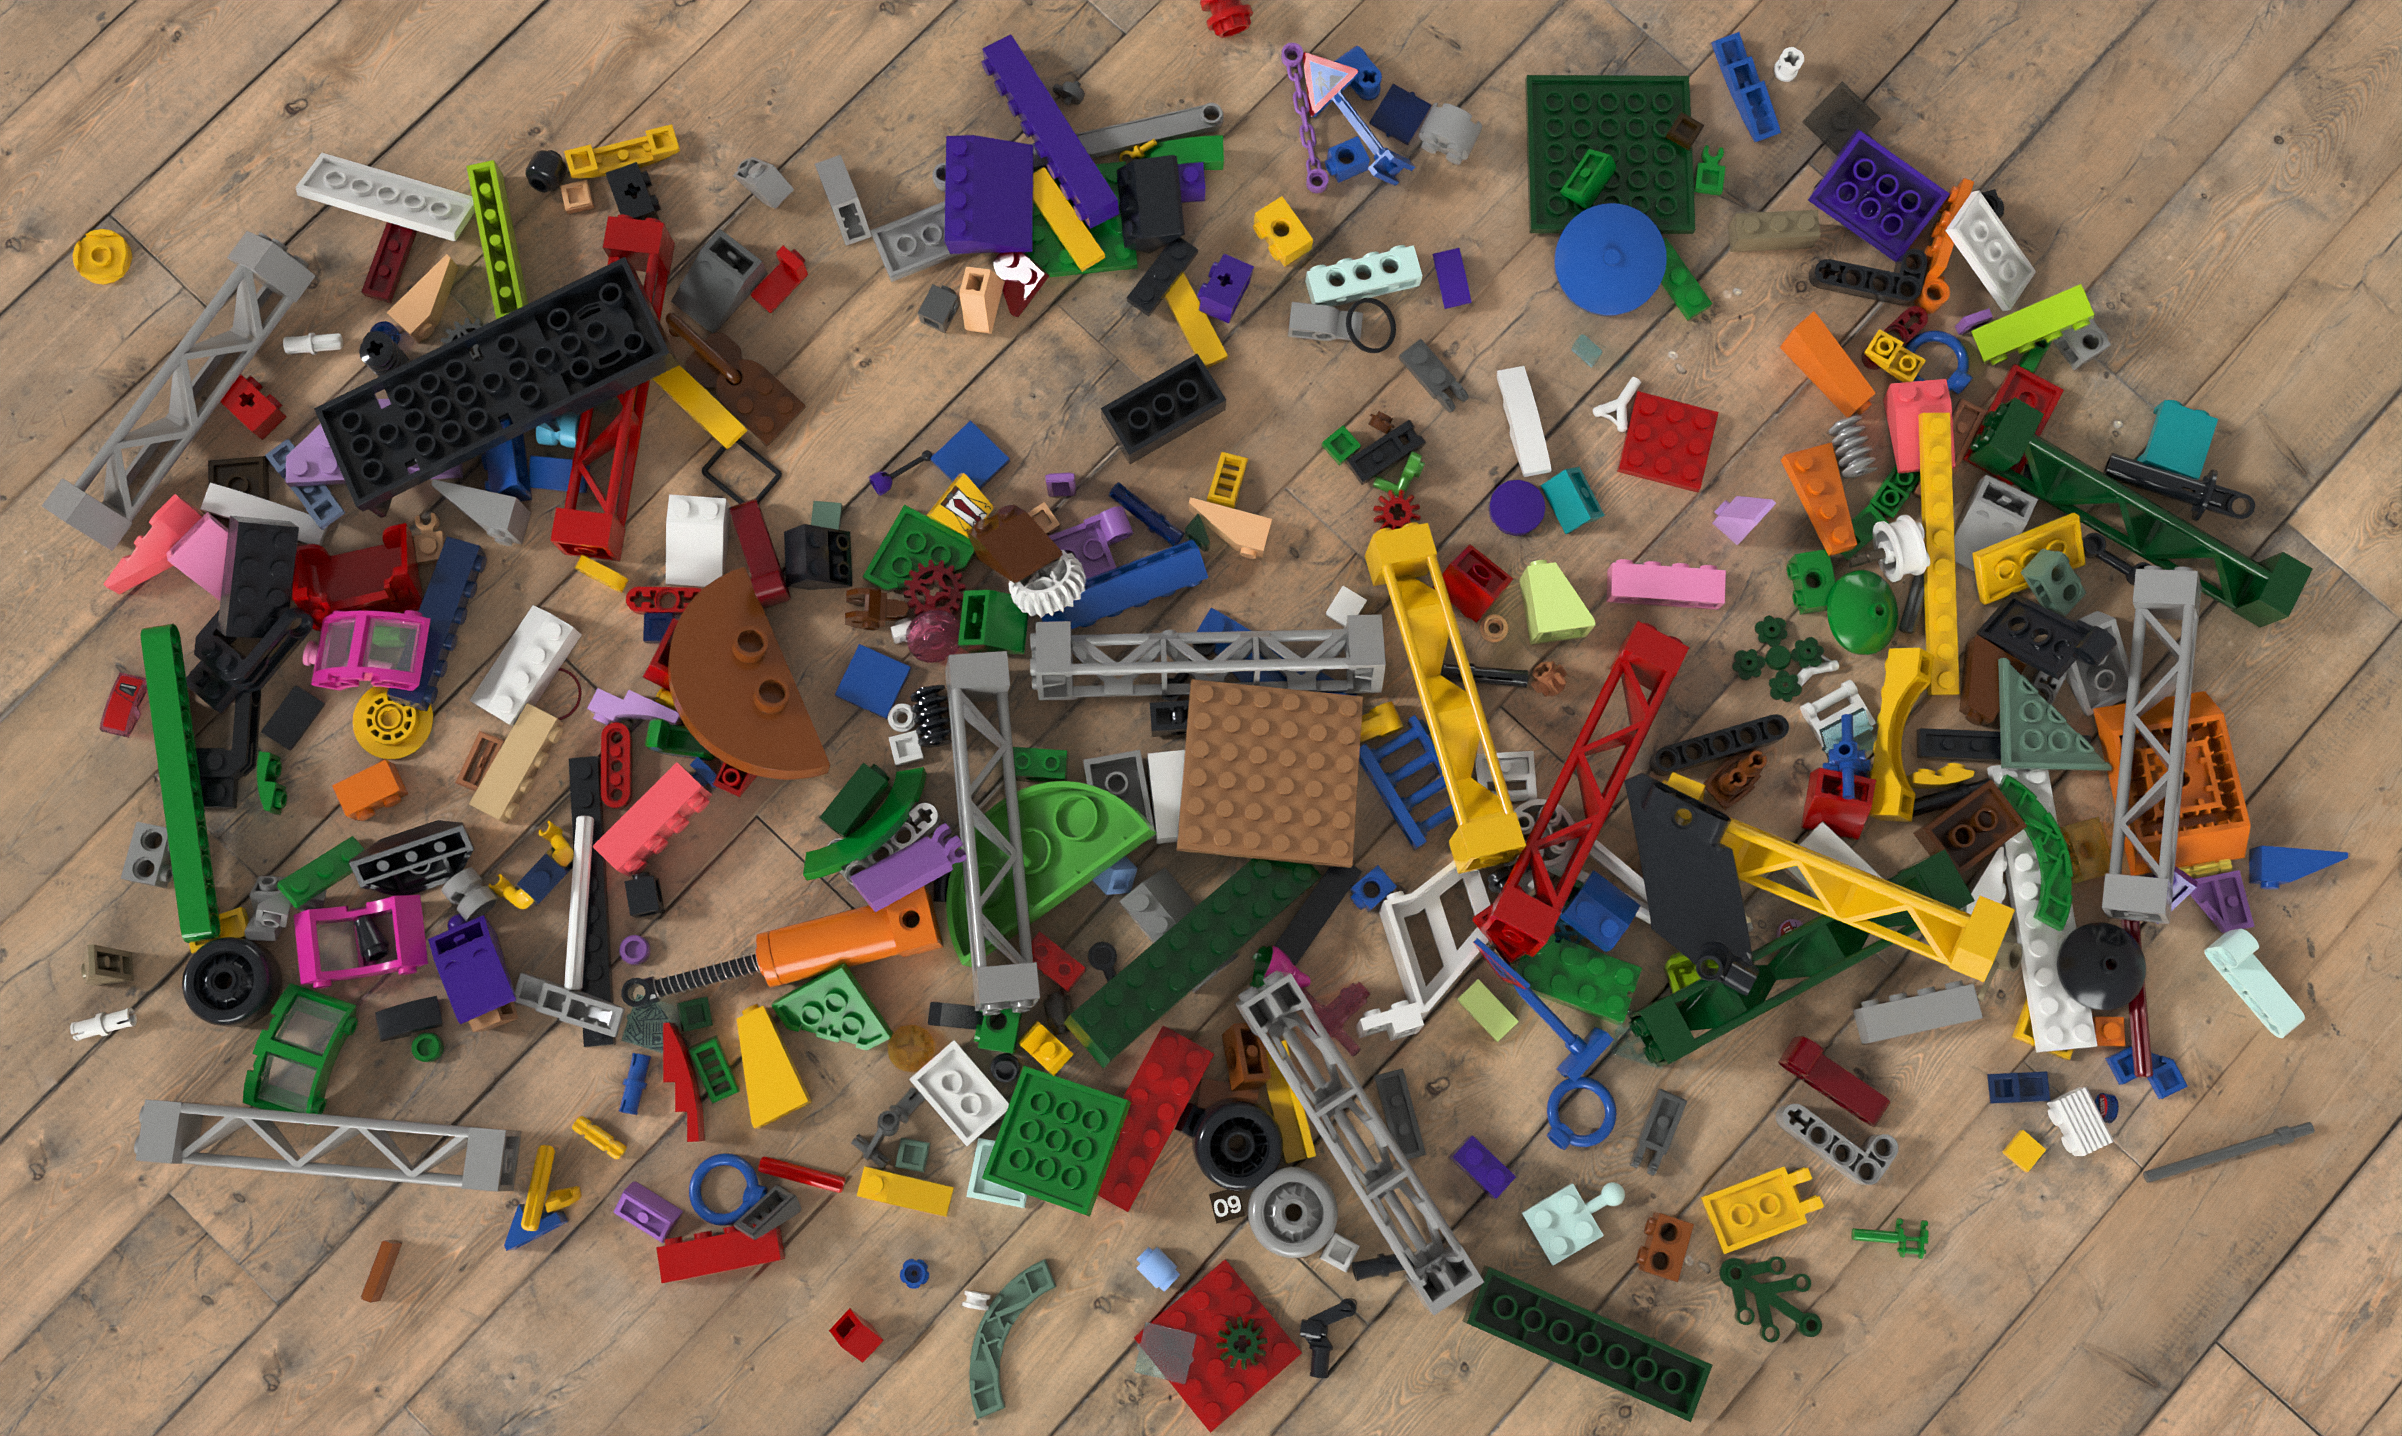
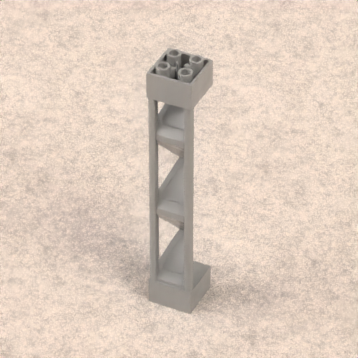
M246 231L227 257L237 265L235 270L77 482L73 485L62 478L45 500L42 507L113 551L133 524L132 520L293 302L296 303L315 278V275L307 269L309 264L300 257L292 256L286 252L288 248L277 239H271L261 232L256 235ZM254 279L263 285L257 294ZM237 288L233 327L227 332L195 344ZM272 292L283 296L262 324L259 310ZM242 351L197 412L194 398L228 353ZM210 356L191 382L187 360ZM173 374L169 413L167 416L129 432ZM177 440L131 501L129 485L161 442ZM144 445L125 471L121 449ZM107 462L104 500L101 503L85 493V490Z
M2145 566L2144 569H2136L2133 593L2135 617L2109 874L2105 873L2102 909L2108 918L2170 924L2202 590L2198 571H2193L2189 567L2162 570L2159 566ZM2157 619L2183 620L2180 646ZM2147 621L2177 663L2138 704ZM2176 689L2169 755L2139 718ZM2137 728L2168 771L2128 811L2135 731ZM2166 797L2158 865L2128 826ZM2125 836L2157 878L2121 875Z
M1007 651L949 655L945 676L960 839L963 843L961 849L966 852V860L963 861L975 1012L983 1011L985 1016L997 1015L1001 1013L1000 1010L1012 1008L1013 1013L1028 1012L1040 999L1037 962L1033 963L1008 702L1010 678ZM997 700L1000 734L972 702ZM965 720L999 747L971 785ZM1001 758L1003 762L1010 843L972 802ZM974 827L1010 857L981 897ZM1011 867L1013 869L1020 954L982 913L983 907ZM984 937L1014 964L987 967Z
M145 1099V1104L139 1113L141 1129L140 1135L136 1138L134 1144V1151L136 1153L135 1161L206 1165L504 1192L514 1191L522 1131ZM203 1115L224 1117L200 1137ZM273 1121L337 1126L339 1128L300 1158ZM248 1124L286 1160L199 1152ZM386 1131L453 1136L455 1138L418 1167L414 1168ZM362 1133L401 1170L313 1162ZM467 1148L463 1175L428 1172Z

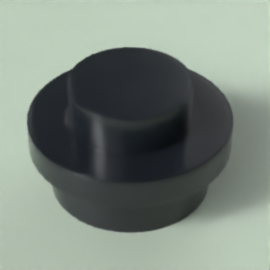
M999 1054L991 1062V1074L1000 1082H1010L1018 1076L1020 1063L1012 1054Z

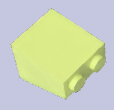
M1537 560L1531 562L1530 566H1527L1519 582L1530 645L1585 638L1594 628L1595 619L1557 563Z

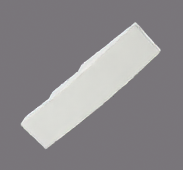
M1520 366L1497 371V381L1504 399L1503 407L1510 425V437L1523 476L1528 477L1551 472L1552 468L1546 441L1525 367Z
M213 483L209 484L200 508L206 513L209 512L210 514L230 519V516L290 521L299 527L297 542L305 545L317 544L321 546L328 529L327 526L321 530L307 513Z

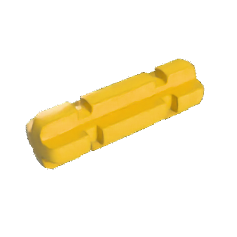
M580 1116L576 1119L572 1126L574 1131L580 1135L584 1134V1138L601 1150H607V1154L614 1159H620L627 1149L626 1145L619 1140L614 1141L613 1136L596 1124L591 1125L592 1122L586 1117Z

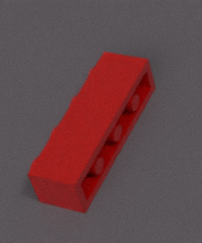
M780 1225L756 1240L737 1230L734 1226L723 1228L724 1234L712 1236V1230L695 1233V1240L683 1242L682 1236L665 1239V1246L656 1247L661 1283L785 1259Z

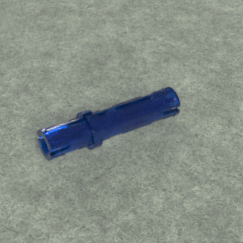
M1120 482L1116 483L1109 492L1108 496L1142 521L1149 527L1148 530L1152 534H1158L1172 547L1178 545L1184 537L1185 533L1166 519V515L1163 513L1159 514Z

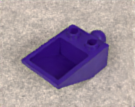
M460 914L454 915L448 921V931L428 939L435 965L459 1024L516 1000L497 933L484 915L469 922H466Z

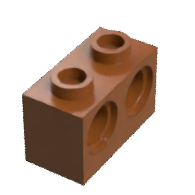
M1654 1212L1653 1217H1648L1645 1224L1644 1234H1647L1645 1246L1641 1245L1637 1253L1636 1263H1639L1638 1270L1678 1282L1694 1224ZM1666 1223H1669L1673 1228V1236L1669 1240L1663 1239L1660 1232L1662 1226ZM1658 1252H1661L1665 1257V1264L1660 1269H1656L1652 1263L1653 1256Z

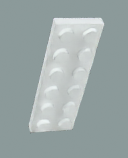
M325 153L319 155L296 186L297 196L454 242L475 213L472 196Z

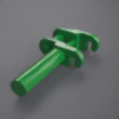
M1897 1218L1895 1231L1853 1228L1851 1237L1852 1240L1899 1242L1897 1252H1899L1901 1258H1904L1905 1254H1918V1258L1923 1259L1924 1254H1926L1924 1243L1928 1244L1929 1231L1926 1229L1928 1221H1921L1920 1236L1918 1237L1904 1235V1229L1901 1228L1903 1224L1902 1218ZM1906 1241H1917V1248L1906 1247Z

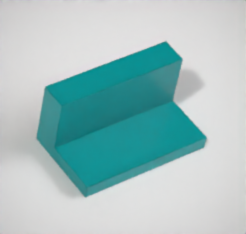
M1580 467L1565 469L1541 485L1565 534L1571 533L1585 523L1597 521L1605 516Z

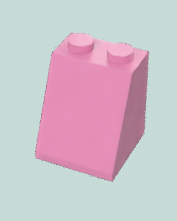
M207 512L166 555L167 560L220 601L229 529Z

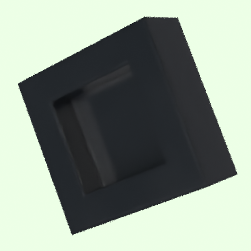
M1188 1103L1178 1120L1175 1130L1192 1139L1197 1120L1205 1110Z

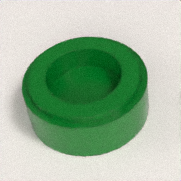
M421 1033L412 1042V1054L417 1060L422 1062L436 1061L443 1053L444 1043L437 1034Z

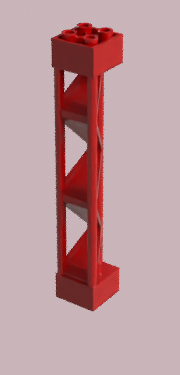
M620 214L617 217L608 216L603 249L609 257L607 265L626 257L636 271L646 272L643 287L651 304L656 281L652 307L660 322L675 243L665 224L658 219L646 218L645 220H637L624 214ZM650 380L638 385L636 402L637 386L626 391L625 395L622 393L617 396L623 406L621 413L588 448L587 444L594 407L581 413L564 508L556 507L550 539L564 555L577 557L583 555L588 558L618 562L621 560L626 531L625 523ZM615 448L606 498L586 466ZM626 448H627V454H626L624 472H623L622 483H621V489H620V495H619V500H618V494H619L621 476H622L623 465H624V459H625V453H626ZM582 475L602 506L604 513L576 510Z
M1637 621L1626 636L1611 664V671L1526 841V847L1520 853L1501 893L1494 900L1480 930L1499 938V940L1518 950H1523L1531 957H1534L1547 943L1673 679L1677 675L1690 648L1684 645L1680 639L1667 636L1657 631L1653 625L1641 623L1640 621ZM1621 677L1630 726L1588 744ZM1640 685L1651 690L1647 700ZM1624 746L1601 793L1586 756ZM1576 768L1585 819L1541 839ZM1580 838L1554 890L1539 850ZM1529 862L1536 899L1516 889Z

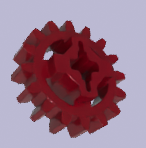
M932 559L929 560L928 567H924L919 563V572L909 571L912 581H904L905 587L910 589L904 591V598H911L907 602L908 608L916 607L915 616L918 617L924 613L925 621L927 622L931 616H935L937 622L941 621V615L944 614L948 619L952 618V609L957 612L960 611L957 601L963 602V594L959 592L966 590L965 584H958L962 580L961 573L953 575L955 566L951 565L946 569L944 568L943 560L939 562L938 566H934ZM929 574H933L931 577H929V578L926 579V580H923V579H922L923 577H925V576H927V575H929ZM944 577H947L951 581L954 589H951L950 586H946L944 582ZM934 586H938L939 592H936L935 596L930 595V590H933ZM915 593L924 597L926 600L925 606L919 602ZM948 602L945 606L937 608L941 603Z

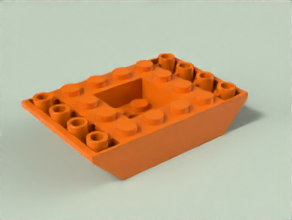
M2206 691L2191 693L2183 774L2185 784L2182 787L2175 866L2178 868L2184 866L2191 867L2195 864L2212 861L2219 862V860L2224 859L2236 860L2245 858L2251 827L2224 713ZM2175 696L2165 697L2139 718L2169 755ZM2126 703L2093 709L2104 760L2112 766V770L2107 771L2115 807ZM2137 728L2135 731L2128 811L2168 771ZM2166 797L2128 826L2158 865ZM2125 836L2124 847L2131 876L2153 873Z

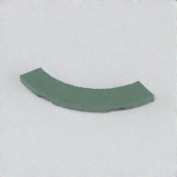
M1046 1259L1033 1264L1012 1279L994 1298L979 1324L970 1355L969 1370L970 1393L977 1419L1006 1407L1000 1385V1362L1003 1347L1014 1322L1024 1309L1036 1298L1057 1287Z

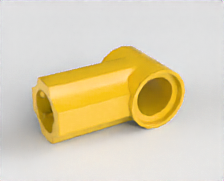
M1393 701L1376 706L1369 711L1370 713L1362 715L1360 744L1378 736L1381 738L1389 736L1404 728Z

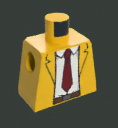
M961 473L926 516L969 538L966 532L972 529L978 521L988 519L987 516L994 509V506L966 474Z

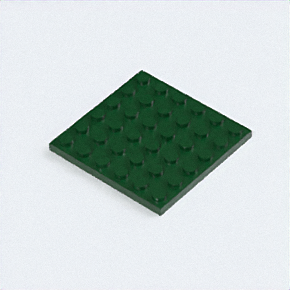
M1526 76L1529 233L1562 234L1568 223L1586 210V208L1562 195L1560 190L1589 149L1612 155L1617 167L1591 207L1610 203L1623 204L1633 207L1648 216L1661 234H1693L1695 232L1692 147L1688 151L1666 138L1668 131L1680 112L1691 117L1689 76Z

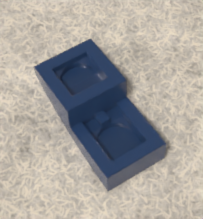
M2047 1071L1987 1074L1990 1104L2050 1101Z

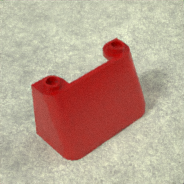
M407 523L387 527L382 534L384 543L382 545L330 556L324 547L317 544L297 547L292 599L297 607L303 609L313 618L314 624L312 629L321 632L323 619L333 614V611H383L402 614L406 610L419 611L423 601V592L412 533Z

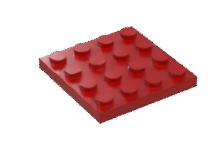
M1226 1259L1134 1336V1339L1210 1433L1302 1354ZM1238 1316H1241L1243 1319V1327H1246L1250 1318L1254 1319L1251 1331L1262 1326L1264 1331L1256 1336V1338L1265 1337L1268 1340L1266 1344L1257 1345V1347L1266 1351L1265 1356L1255 1352L1254 1356L1258 1360V1365L1254 1366L1250 1358L1246 1359V1370L1242 1369L1240 1359H1238L1234 1368L1230 1367L1232 1355L1225 1360L1220 1358V1355L1228 1350V1348L1219 1349L1216 1347L1217 1342L1227 1341V1339L1218 1335L1219 1330L1229 1334L1230 1330L1225 1323L1229 1320L1234 1328L1238 1327ZM1239 1335L1238 1341L1234 1342L1233 1346H1238L1239 1351H1244L1245 1345L1250 1344V1339L1246 1340L1245 1335Z

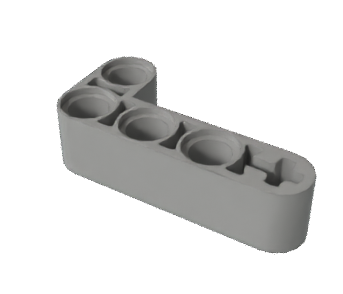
M1785 1104L1776 1112V1122L1780 1128L1856 1184L1873 1185L1877 1183L1897 1156L1898 1143L1894 1137L1888 1134L1869 1136L1861 1148H1859L1800 1104ZM1788 1112H1795L1794 1118L1800 1123H1789L1791 1117L1788 1115ZM1814 1127L1818 1128L1822 1134V1138L1818 1143H1815L1811 1138V1131ZM1879 1140L1886 1144V1152L1882 1156L1876 1150V1144ZM1839 1145L1846 1152L1843 1161H1839L1835 1156V1150ZM1864 1163L1870 1169L1867 1179H1863L1859 1173L1860 1166Z

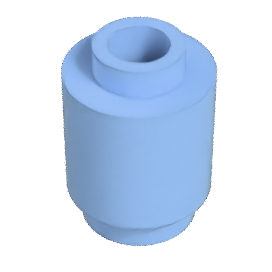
M1148 1247L1136 1259L1140 1263L1137 1269L1155 1288L1160 1287L1165 1291L1180 1276V1273L1176 1270L1177 1266L1158 1247L1154 1250Z

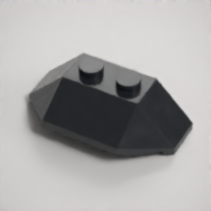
M436 820L380 839L349 860V865L360 888L373 889L392 896L412 895L445 884L454 875L462 871L474 851V845L463 822Z

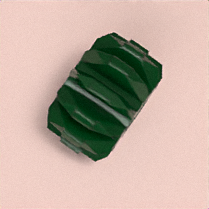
M1241 1316L1237 1317L1238 1327L1236 1328L1233 1327L1229 1320L1226 1321L1225 1324L1230 1333L1219 1330L1218 1335L1227 1339V1341L1217 1342L1216 1347L1219 1349L1228 1348V1350L1224 1351L1220 1358L1225 1360L1232 1355L1233 1357L1229 1364L1232 1368L1236 1366L1238 1359L1241 1360L1243 1370L1247 1369L1246 1359L1250 1358L1254 1366L1258 1365V1360L1254 1353L1265 1356L1266 1351L1257 1347V1345L1268 1343L1265 1337L1256 1338V1336L1264 1331L1263 1327L1259 1326L1251 1331L1254 1319L1250 1318L1246 1327H1243ZM1239 1335H1245L1246 1340L1250 1339V1344L1245 1345L1244 1351H1239L1238 1346H1233V1343L1238 1341Z

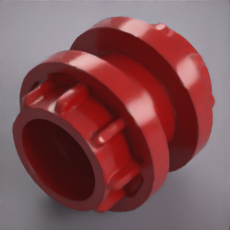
M1241 0L1200 1L1202 11H1211L1212 14L1206 21L1208 29L1214 31L1215 35L1220 38L1239 34L1251 25L1252 7L1248 4L1242 5Z

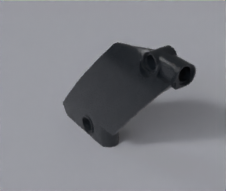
M1644 773L1626 779L1624 782L1639 850L1651 929L1696 965L1699 977L1703 980H1717L1723 985L1747 996L1757 978L1759 968L1754 966L1733 849L1720 843L1731 819L1723 812ZM1678 810H1689L1692 814V818H1681L1678 814ZM1712 959L1717 962L1719 967L1709 968L1704 963V960Z

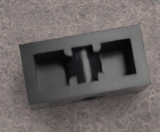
M635 162L605 173L620 214L629 215L637 220H645L646 218L660 220L657 211H660L661 207L656 195H650L648 187L653 185L647 170L641 171L638 163Z
M1189 700L1150 703L1152 737L1186 735Z

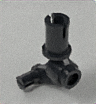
M1345 1298L1339 1304L1309 1317L1308 1320L1302 1319L1300 1337L1306 1338L1309 1348L1312 1349L1311 1377H1329V1356L1333 1346L1327 1338L1328 1325L1353 1316L1357 1311L1355 1299Z

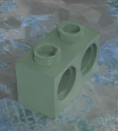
M2042 549L2021 571V574L2042 607L2065 617L2084 597L2086 591L2080 583V577L2074 573L2069 564V558L2064 553Z

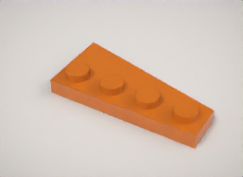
M1832 442L1784 455L1781 462L1828 556L1853 550L1857 542Z

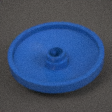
M1615 203L1593 206L1574 217L1563 230L1555 250V274L1564 294L1579 308L1601 316L1622 315L1643 305L1658 289L1666 269L1665 243L1657 226L1641 211L1627 205Z

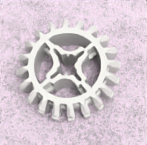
M1061 550L1063 553L1061 557L1016 584L1012 581L1008 583L1011 598L1014 604L1021 609L1022 613L1027 612L1030 616L1038 614L1041 618L1047 613L1053 616L1056 611L1064 612L1066 606L1073 607V600L1081 599L1080 594L1085 591L1086 575L1082 564L1072 553L1067 554L1065 550Z

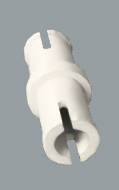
M126 1008L125 1010L110 1014L102 1012L96 1014L94 1018L71 1023L70 1031L71 1034L78 1033L73 1036V1039L76 1041L99 1034L107 1036L114 1030L135 1026L137 1016L136 1014L129 1016V1014L135 1012L132 1008Z

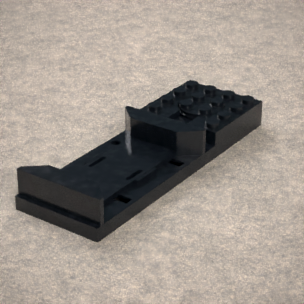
M623 257L314 408L355 506L363 512L369 509L380 518H383L387 515L394 496L537 426L558 432L561 429L556 417L570 410L579 415L680 364L636 270L626 257ZM478 344L484 359L474 363L468 348ZM385 389L391 405L381 408L375 394ZM511 418L513 424L503 428L501 422ZM417 464L420 470L410 474L407 468Z

